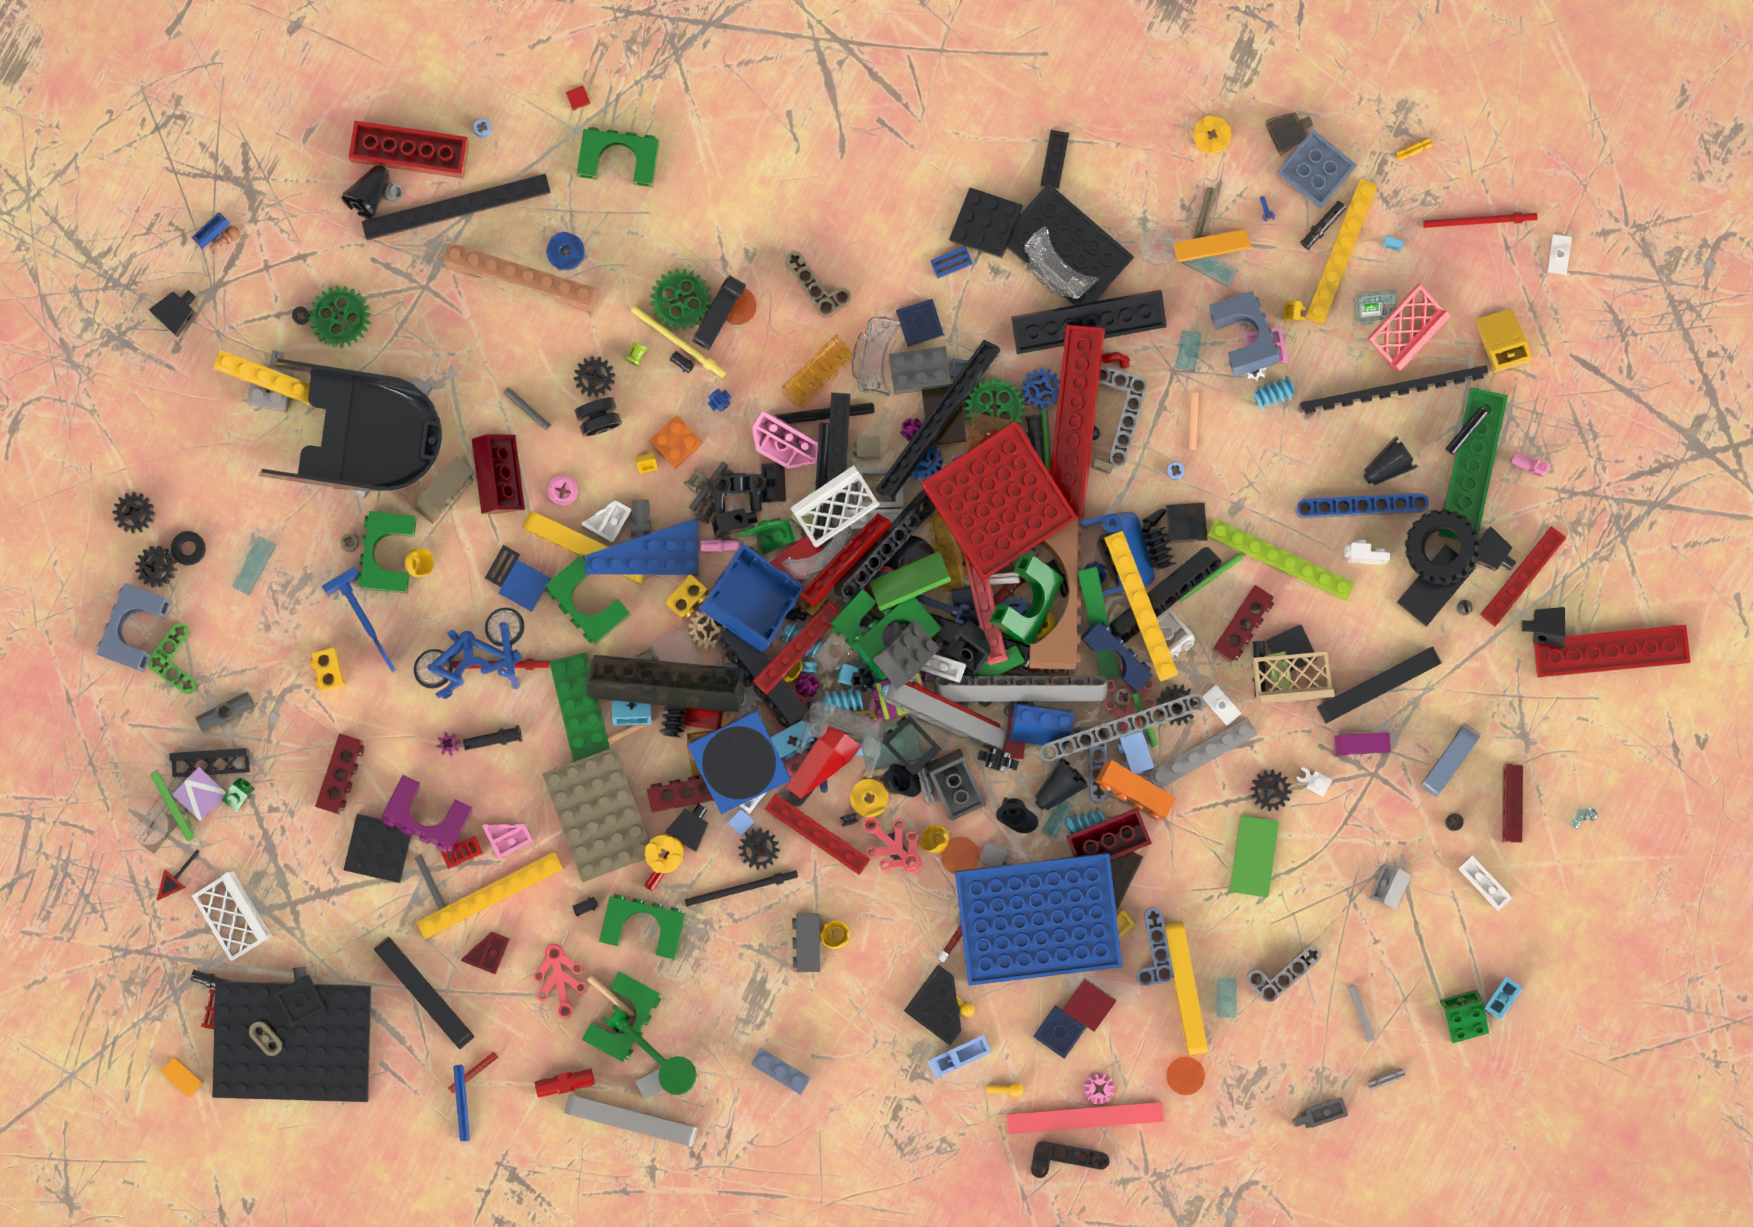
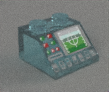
M1396 290L1358 293L1353 300L1356 323L1361 322V325L1372 324V321L1380 320V323H1382L1396 308Z

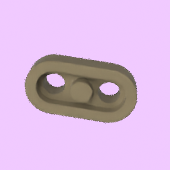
M257 1021L250 1026V1037L265 1054L275 1056L281 1051V1039L265 1022ZM258 1027H261L263 1029L262 1034L257 1033L256 1030ZM270 1042H274L276 1048L272 1049L269 1046Z

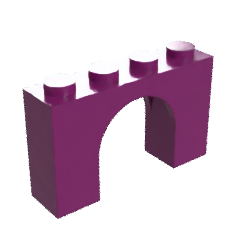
M402 775L382 813L384 824L389 827L396 826L406 835L411 836L413 834L419 837L418 839L423 843L429 844L430 842L436 845V848L440 851L452 852L472 813V807L455 799L442 822L433 826L419 824L411 816L410 806L420 789V782Z

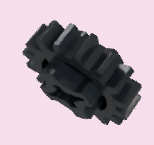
M591 356V361L584 358L585 364L578 363L580 370L574 371L578 375L574 377V381L579 382L576 385L577 389L582 387L581 393L588 392L589 398L592 394H595V397L598 398L599 393L605 396L606 389L608 391L612 390L609 385L615 384V381L611 379L615 377V373H610L613 370V366L607 367L608 360L602 362L601 357L595 360ZM594 365L593 368L585 370L587 367ZM601 367L606 370L607 376L601 373ZM597 373L599 379L596 378L595 381H592L590 376H594ZM582 378L588 380V387L584 385ZM604 384L601 388L596 389V386Z
M133 492L132 496L125 493V499L119 497L120 504H114L117 507V510L112 511L113 514L117 515L114 521H120L118 527H124L126 533L129 529H131L132 534H135L137 529L142 533L143 527L150 528L147 524L148 522H154L150 518L155 515V512L151 511L154 505L148 504L150 502L148 497L143 500L144 495L142 493L138 497L136 492ZM134 501H140L144 505L137 506ZM125 504H126L125 511L122 512V509H123V507H124ZM132 509H135L136 511H138V512L135 513V514H136L135 517H133L132 515H130V514H132ZM146 514L145 519L141 521L143 515ZM131 520L134 525L126 524L124 521Z
M150 546L149 551L147 549L142 550L144 555L137 556L140 562H135V565L139 566V569L135 570V572L141 573L138 579H145L144 584H150L151 587H156V585L163 587V582L169 584V578H175L172 572L178 570L173 567L177 563V561H172L174 554H168L169 549L165 548L162 550V546H157L156 549L154 546ZM156 564V565H159V567H162V568L156 569V568H154V567H152V566H150V565Z
M1174 684L1171 690L1167 686V692L1161 691L1162 698H1157L1156 701L1160 702V705L1164 704L1166 697L1172 694L1171 701L1181 698L1180 693L1185 696L1190 695L1191 689L1189 688L1185 691L1184 685L1177 689V685ZM1191 698L1189 701L1192 707L1198 704V702L1193 701L1194 698ZM1181 706L1179 710H1176V707H1171L1174 714H1179L1182 711ZM1189 714L1171 720L1170 725L1172 726L1174 722H1177V726H1180L1181 721L1187 724V718L1193 719L1194 716Z
M990 748L989 752L979 750L977 760L986 762L985 767L1006 773L1007 769L1017 771L1019 761L1010 758L1011 754Z
M1273 769L1270 774L1265 770L1263 771L1264 776L1256 775L1258 781L1252 780L1255 787L1250 788L1251 791H1254L1251 798L1257 799L1254 804L1260 803L1261 810L1266 806L1268 812L1271 811L1272 807L1278 811V805L1285 807L1286 805L1283 801H1290L1287 794H1292V791L1288 790L1291 783L1286 784L1287 776L1281 778L1282 772L1276 775ZM1266 778H1273L1270 783L1262 782ZM1279 782L1283 786L1284 793L1279 789ZM1272 785H1274V789H1273V790H1274L1276 793H1272V794L1267 798V796H1268V790H1267L1266 788H1270ZM1258 788L1263 793L1264 797L1262 799L1259 796ZM1273 798L1280 799L1276 803H1269Z
M759 828L757 833L752 829L751 835L745 833L747 838L740 839L743 846H738V849L743 850L739 854L740 857H745L743 863L750 862L749 868L756 865L757 870L762 865L764 869H767V863L774 865L772 859H778L775 852H780V849L775 847L779 844V841H773L775 835L769 836V830L762 833V828ZM761 836L758 841H750L753 837ZM767 840L771 842L772 851L766 847ZM764 841L762 846L764 852H759L755 857V845L759 846ZM746 847L752 851L751 858L747 855ZM760 857H768L765 861L757 862Z

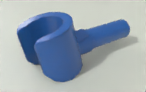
M1260 197L1264 211L1263 221L1267 222V213L1271 214L1272 220H1274L1275 215L1272 211H1269L1265 197Z

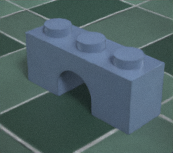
M760 1048L751 1063L755 1068L800 1095L811 1079Z

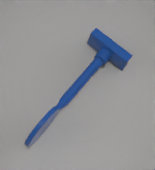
M354 566L322 585V588L328 596L338 590L341 591L343 596H346L366 632L374 640L392 672H395L396 668L377 639L373 626L352 592L353 589L350 583L357 580L359 575L358 570Z

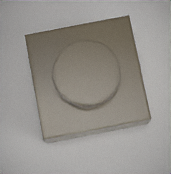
M791 522L790 525L795 538V542H792V545L802 539L801 536L803 534L798 525L795 526L794 522Z

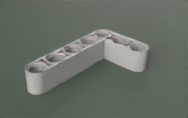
M1101 366L1100 372H1104L1107 378L1099 380V386L1127 393L1109 456V463L1114 464L1113 468L1119 469L1125 465L1146 393L1147 381L1141 376ZM1122 377L1125 380V384L1117 385L1115 378ZM1140 382L1143 385V389L1140 391L1135 390L1133 384ZM1135 400L1138 403V407L1132 409L1128 406V402ZM1130 418L1133 421V425L1126 427L1123 424V420ZM1124 436L1128 439V443L1121 445L1118 443V438ZM1116 454L1121 455L1123 462L1115 463L1113 456Z

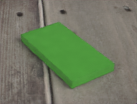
M940 551L871 580L869 583L880 611H883L950 582L951 578Z
M155 770L150 776L188 842L195 839L158 770Z
M1240 816L1229 892L1268 898L1279 821Z

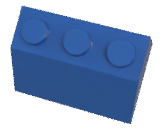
M1014 702L1009 741L1045 745L1070 736L1075 713L1071 710ZM1068 741L1062 743V748H1066Z

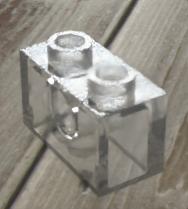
M833 632L812 659L830 674L832 671L836 673L842 666V659L845 656L849 658L855 649L850 648L844 642L846 638L842 634L838 636ZM832 648L840 649L841 653L838 657L830 655L829 652Z

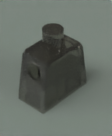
M1293 112L1267 119L1265 126L1281 156L1304 141L1307 137L1305 130L1312 127L1313 123L1309 116L1299 120L1297 113Z

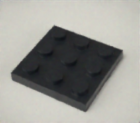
M969 188L949 240L950 242L1002 259L1023 206L1022 204Z
M357 814L343 870L401 883L412 835L404 834L396 826H387L382 819Z

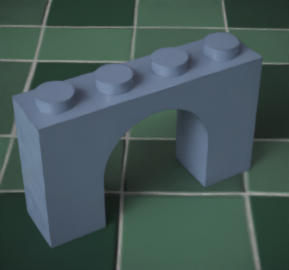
M1253 291L1209 305V312L1215 329L1235 323H1246L1254 327L1258 332V336L1252 344L1228 352V362L1234 377L1277 364L1278 356L1280 355L1278 345H1274L1272 341L1274 339L1271 328L1267 329L1266 315L1261 313L1259 309L1261 308L1260 300L1254 296Z
M124 583V586L119 591L117 604L112 608L111 619L105 626L103 639L97 646L98 652L96 655L144 672L150 654L133 648L125 642L123 637L124 624L131 615L137 612H147L165 619L172 601L163 596Z

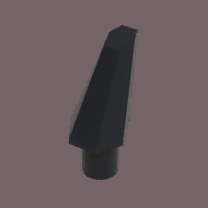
M1159 509L1143 519L1144 526L1142 531L1147 533L1151 527L1156 526L1167 512L1166 509Z
M792 608L785 618L793 621L796 619L805 621L807 614L802 613L800 608Z

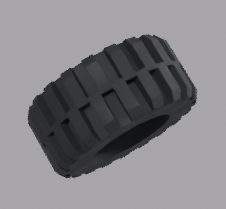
M1442 509V511L1433 510L1428 515L1426 513L1421 515L1419 521L1415 520L1412 529H1409L1407 532L1408 538L1405 540L1406 557L1409 560L1410 566L1424 580L1437 585L1438 583L1449 585L1451 582H1459V579L1463 577L1466 578L1471 569L1474 570L1476 567L1475 563L1479 560V550L1481 549L1479 536L1472 524L1455 511L1450 512ZM1439 530L1452 531L1458 536L1461 544L1460 553L1457 558L1445 565L1431 562L1425 553L1427 539Z

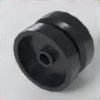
M614 397L598 399L574 410L577 420L585 421L580 425L583 437L601 434L622 424L619 413L613 412L617 408Z

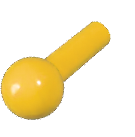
M957 996L960 1014L966 1018L971 1017L975 1012L973 1004L964 1002Z
M1014 1082L1010 1086L987 1085V1093H1006L1014 1098H1018L1024 1092L1023 1086L1018 1082Z

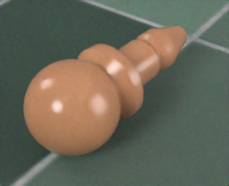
M235 226L228 227L225 232L221 233V237L212 243L209 249L215 250L225 243L230 244L231 241H236L240 237L239 229Z

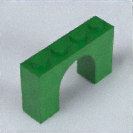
M595 127L583 129L577 168L578 177L597 180L599 161L603 152L609 147L621 145L629 148L636 156L634 185L653 188L659 139L652 135L639 137L636 133L626 132V135L618 134V131L615 130L603 132Z
M369 511V516H365L364 527H367V532L362 537V546H365L364 554L361 553L360 555L362 573L359 572L357 584H360L361 589L408 594L410 575L405 572L388 571L380 568L375 562L374 550L377 543L386 536L415 537L417 520L415 516Z
M1021 554L1014 572L1025 579L1032 588L1033 600L1031 607L1025 614L1021 615L1010 606L997 605L989 622L1019 644L1030 645L1036 639L1037 633L1064 578L1034 555Z
M580 555L545 585L548 588L545 592L552 600L556 598L560 602L558 607L564 614L569 613L572 616L570 621L577 629L581 627L584 630L583 636L589 643L593 641L595 644H598L631 614L618 599L604 611L593 616L581 614L575 609L572 600L574 590L582 581L590 576L585 575V560Z
M861 589L830 620L829 623L832 625L830 629L838 636L842 634L846 638L844 642L853 649L851 645L856 642L854 638L859 634L860 621L876 604V601Z
M915 597L897 604L893 609L891 607L887 608L882 613L884 617L879 621L875 619L868 625L870 629L866 633L860 632L854 638L856 642L851 645L881 680L887 678V676L872 659L884 647L883 632L889 623L900 622L907 625L916 620L930 638L942 629Z
M614 894V897L609 896L599 938L600 943L619 947L623 926L627 919L637 913H647L652 915L660 926V937L655 955L675 960L686 915L682 913V909L671 907L670 910L663 909L662 904L652 902V906L644 904V900L633 898L632 902L625 900L626 896Z
M618 972L610 989L625 996L634 1004L637 1016L632 1029L642 1036L643 1033L640 1031L643 1025L647 1026L650 1022L652 1008L656 1009L661 1001V998H659L660 993ZM590 1023L582 1038L586 1043L621 1062H624L625 1059L629 1060L634 1051L631 1047L635 1041L626 1033L612 1034L593 1023Z

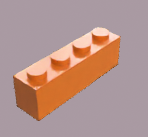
M1113 760L1104 762L1095 780L1096 783L1100 784L1099 787L1107 792L1112 791L1118 799L1129 801L1132 803L1133 808L1146 811L1148 816L1154 820L1166 818L1176 799Z

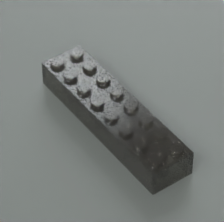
M594 655L586 679L587 696L591 699L739 712L746 688V674L743 668Z

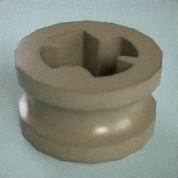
M345 534L341 538L340 543L343 550L353 552L357 549L358 540L353 534ZM349 538H352L354 545H350V548H348L345 540L349 541Z
M1125 688L1115 690L1112 700L1117 706L1127 705L1131 701V693ZM1119 693L1125 695V698H1123L1125 701L1118 699L1120 697Z

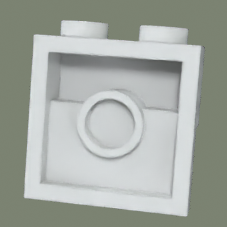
M1355 540V542L1344 547V557H1347V563L1385 565L1390 560V553L1385 552V549H1374V551H1371V544H1366V540Z
M1171 608L1157 617L1171 657L1175 661L1179 656V652L1183 649L1189 650L1194 645L1195 638Z

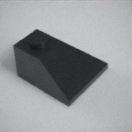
M1205 503L1166 505L1170 543L1207 541Z
M968 620L958 631L943 656L964 663L966 665L964 672L974 678L991 654L985 632Z

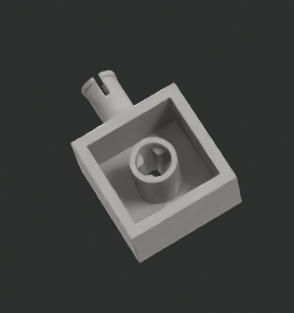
M272 350L270 365L267 368L294 378L295 376L292 372L273 367L276 359H283L284 352ZM250 383L247 397L249 406L287 413L290 397L274 391L269 393L266 388Z

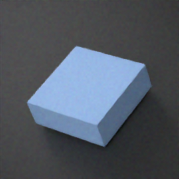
M741 809L728 822L741 836L755 823Z

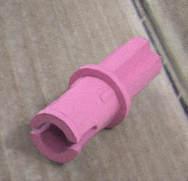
M721 538L719 540H702L700 547L702 552L719 551V553H722V551L737 550L739 548L738 539Z

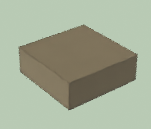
M1095 459L1093 469L1110 474L1114 464Z

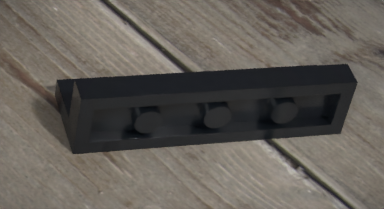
M247 748L169 753V760L172 762L173 778L189 777L193 773L189 771L191 769L196 770L194 765L199 760H204L209 765L204 770L208 775L250 772L249 749ZM245 757L244 769H237L232 765L237 758ZM218 759H223L228 763L223 770H217L213 766ZM184 761L190 766L184 773H177L176 762Z

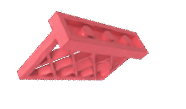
M1417 284L1367 339L1387 360V364L1392 369L1401 371L1446 323L1451 315L1440 307L1421 284ZM1420 291L1423 294L1422 302H1415V295ZM1414 305H1422V316H1414ZM1427 305H1433L1436 309L1432 315H1426ZM1405 306H1410V316H1402V309ZM1397 319V330H1389V323ZM1402 319H1409V329L1401 330ZM1414 319H1422L1419 329H1413ZM1409 332L1407 342L1401 343V333ZM1380 333H1384V344H1378L1374 340ZM1389 333H1397L1396 343H1388ZM1388 346H1396V353L1392 358L1388 355Z

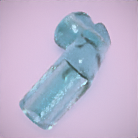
M1593 808L1578 810L1570 825L1578 829L1583 820L1595 821L1598 814Z

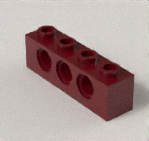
M1254 585L1212 651L1229 662H1232L1234 659L1238 660L1243 653L1241 647L1244 643L1248 645L1254 636L1251 634L1254 627L1257 629L1264 621L1262 615L1265 611L1269 613L1275 604L1272 602L1274 596ZM1257 604L1260 607V612L1257 614L1252 613L1250 605ZM1247 620L1250 624L1249 629H1242L1240 621ZM1231 636L1238 637L1239 644L1236 646L1232 645L1229 642V638Z
M339 733L315 805L316 808L338 815L340 811H344L347 803L344 800L346 793H350L353 782H350L352 775H356L359 764H357L358 757H362L365 749L362 740ZM350 751L352 753L351 760L343 761V753ZM341 769L345 770V778L338 780L336 773ZM333 788L340 790L337 798L330 796V791Z
M699 775L688 777L689 781L681 782L680 779L669 781V785L662 786V783L651 784V788L647 789L652 813L714 801L710 792L703 793L700 791V787L705 781ZM686 786L692 789V794L689 797H684L681 794L682 789ZM666 790L673 792V798L669 801L664 800L662 797L663 792Z

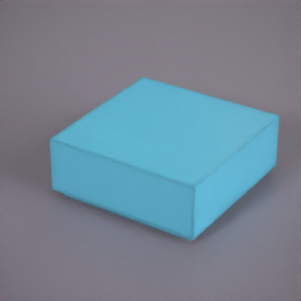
M1386 236L1382 246L1400 251L1404 241Z

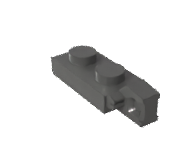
M1340 1097L1305 1109L1301 1112L1302 1117L1293 1119L1295 1127L1305 1124L1306 1129L1346 1117L1348 1113L1343 1099Z

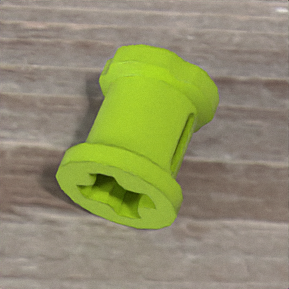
M633 342L629 355L625 356L624 359L639 367L641 365L640 361L648 349L637 342Z

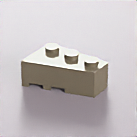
M456 457L419 495L415 510L433 524L448 508L449 504L459 497L460 491L472 483L474 480L472 478L474 470Z

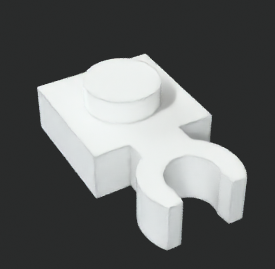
M1302 767L1300 770L1305 773V778L1297 776L1295 779L1298 782H1307L1306 789L1323 797L1332 780L1317 771L1311 775L1307 768Z

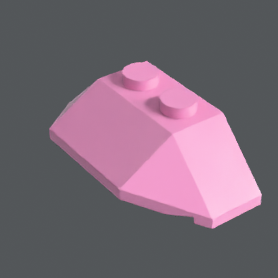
M761 410L752 425L756 451L787 469L816 464L818 441L780 418Z

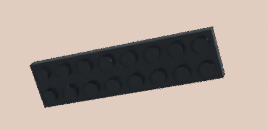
M1161 290L1011 317L1017 354L1064 346L1066 325L1104 328V339L1167 327Z

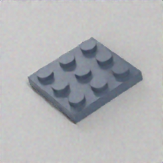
M1313 129L1276 174L1321 209L1355 169L1357 164Z

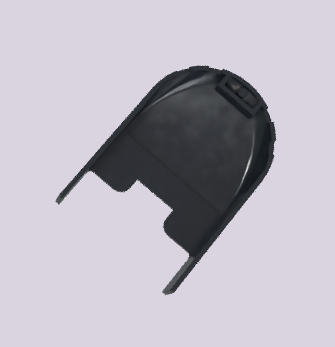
M276 359L273 367L310 373L308 401L312 407L326 409L321 447L308 445L301 450L298 474L261 469L258 476L333 487L334 489L392 491L415 483L434 464L442 440L440 418L428 396L415 387L414 384L392 376L291 360Z

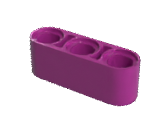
M1390 732L1334 736L1336 755L1391 752Z

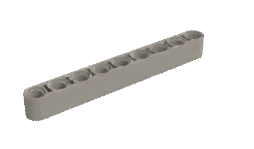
M962 676L960 683L937 677L935 680V693L953 702L1103 701L1107 697V679L1103 676H975L974 678Z
M1190 694L1043 745L1040 750V757L1046 762H1051L1195 713L1203 707L1204 699L1200 694ZM1197 698L1200 702L1199 707H1192L1189 702L1190 699ZM1172 705H1180L1181 713L1174 714L1171 710ZM1156 710L1161 711L1163 719L1156 720L1153 717V712ZM1139 716L1143 717L1145 719V725L1141 727L1137 726L1135 724V718ZM1117 724H1126L1127 731L1124 733L1119 732L1116 727ZM1106 729L1109 733L1108 738L1101 739L1098 735L1099 730ZM1083 735L1089 736L1090 744H1081L1080 737ZM1065 741L1070 742L1072 750L1064 751L1062 743ZM1052 748L1054 756L1047 758L1043 753L1044 749Z

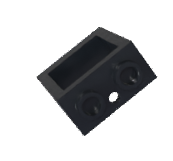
M909 715L907 718L903 716L896 723L898 727L893 731L889 729L882 736L884 738L882 743L915 776L942 749ZM909 724L932 746L913 766L890 744Z

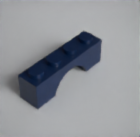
M1095 621L1083 633L1081 640L1094 652L1105 649L1114 650L1122 660L1123 668L1120 678L1133 691L1138 692L1153 676L1149 672L1151 668L1144 661L1140 663L1136 659L1138 655L1130 648L1127 650L1123 646L1124 641L1119 636H1113L1109 632L1111 630L1109 626L1104 622Z

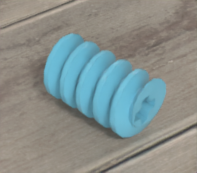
M1289 376L1285 377V382L1283 379H1279L1278 385L1275 381L1271 382V387L1267 383L1264 384V390L1261 386H1257L1256 391L1252 388L1256 404L1261 411L1263 410V404L1270 408L1271 401L1275 405H1278V399L1285 403L1286 396L1291 401L1292 394H1295Z
M798 621L792 624L789 623L779 639L786 637L785 642L788 644L804 626L802 625L797 628ZM819 639L804 656L807 657L812 654L810 659L812 660L821 647L823 639Z
M850 688L847 694H845L844 690L841 689L839 695L833 690L832 696L829 695L828 691H825L823 697L825 716L828 710H830L831 714H834L835 709L842 713L843 708H845L846 712H850L852 707L854 712H856L860 706L863 711L860 690H855V694H853Z
M1096 808V814L1089 810L1088 816L1082 812L1081 818L1075 814L1073 821L1068 816L1066 817L1068 833L1070 835L1105 821L1106 818L1104 812L1099 808Z

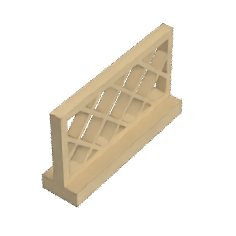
M1328 651L1252 658L1256 688L1255 705L1335 697L1334 689H1332ZM1323 656L1324 665L1319 669L1312 662L1316 657ZM1298 658H1302L1307 663L1302 671L1294 665ZM1279 660H1284L1288 664L1284 672L1275 666ZM1265 661L1270 666L1265 674L1259 670L1258 662ZM1309 665L1317 671L1312 680L1304 674ZM1291 667L1299 673L1294 681L1285 675ZM1272 669L1281 675L1275 683L1267 677ZM1319 674L1325 678L1326 686L1320 687L1314 682ZM1301 676L1309 682L1305 688H1300L1296 684ZM1282 678L1291 683L1287 690H1282L1277 685ZM1264 679L1272 685L1267 692H1261L1260 684Z

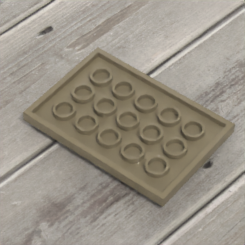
M615 747L542 773L582 882L646 859L645 848L650 841Z

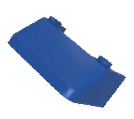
M1134 512L1112 513L1082 521L1081 529L1102 524L1103 528L1109 533L1123 531L1144 587L1149 586L1153 582L1155 577L1147 546L1145 545L1139 518ZM1119 576L1120 587L1102 591L1103 598L1125 592Z

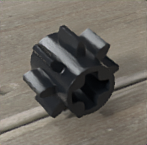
M858 668V672L852 673L851 683L854 686V690L867 692V689L873 688L872 685L875 678L871 674L872 671Z

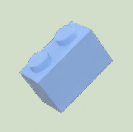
M1142 731L1119 739L1120 743L1117 746L1120 755L1124 754L1126 761L1123 764L1126 769L1139 774L1154 768Z

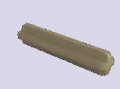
M1206 188L1193 239L1205 236L1216 194V189Z

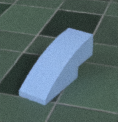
M984 1035L928 1060L927 1063L936 1079L992 1052Z

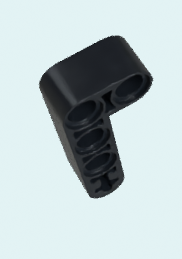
M731 275L725 279L692 339L693 343L709 351L734 304L742 295L746 287L745 283Z
M1040 1141L1034 1147L1030 1168L1032 1175L1037 1178H1043L1047 1175L1050 1160L1102 1170L1109 1165V1157L1106 1153ZM1041 1144H1045L1048 1147V1153L1043 1156L1038 1153V1147ZM1060 1148L1067 1150V1157L1064 1159L1057 1157V1151ZM1080 1151H1083L1087 1156L1083 1163H1079L1076 1160V1155ZM1090 1153H1094L1092 1156L1094 1158H1099L1100 1155H1103L1102 1158L1106 1162L1098 1166L1097 1162L1091 1161L1092 1165H1088ZM1039 1163L1045 1167V1171L1041 1175L1036 1174L1034 1171L1035 1165Z

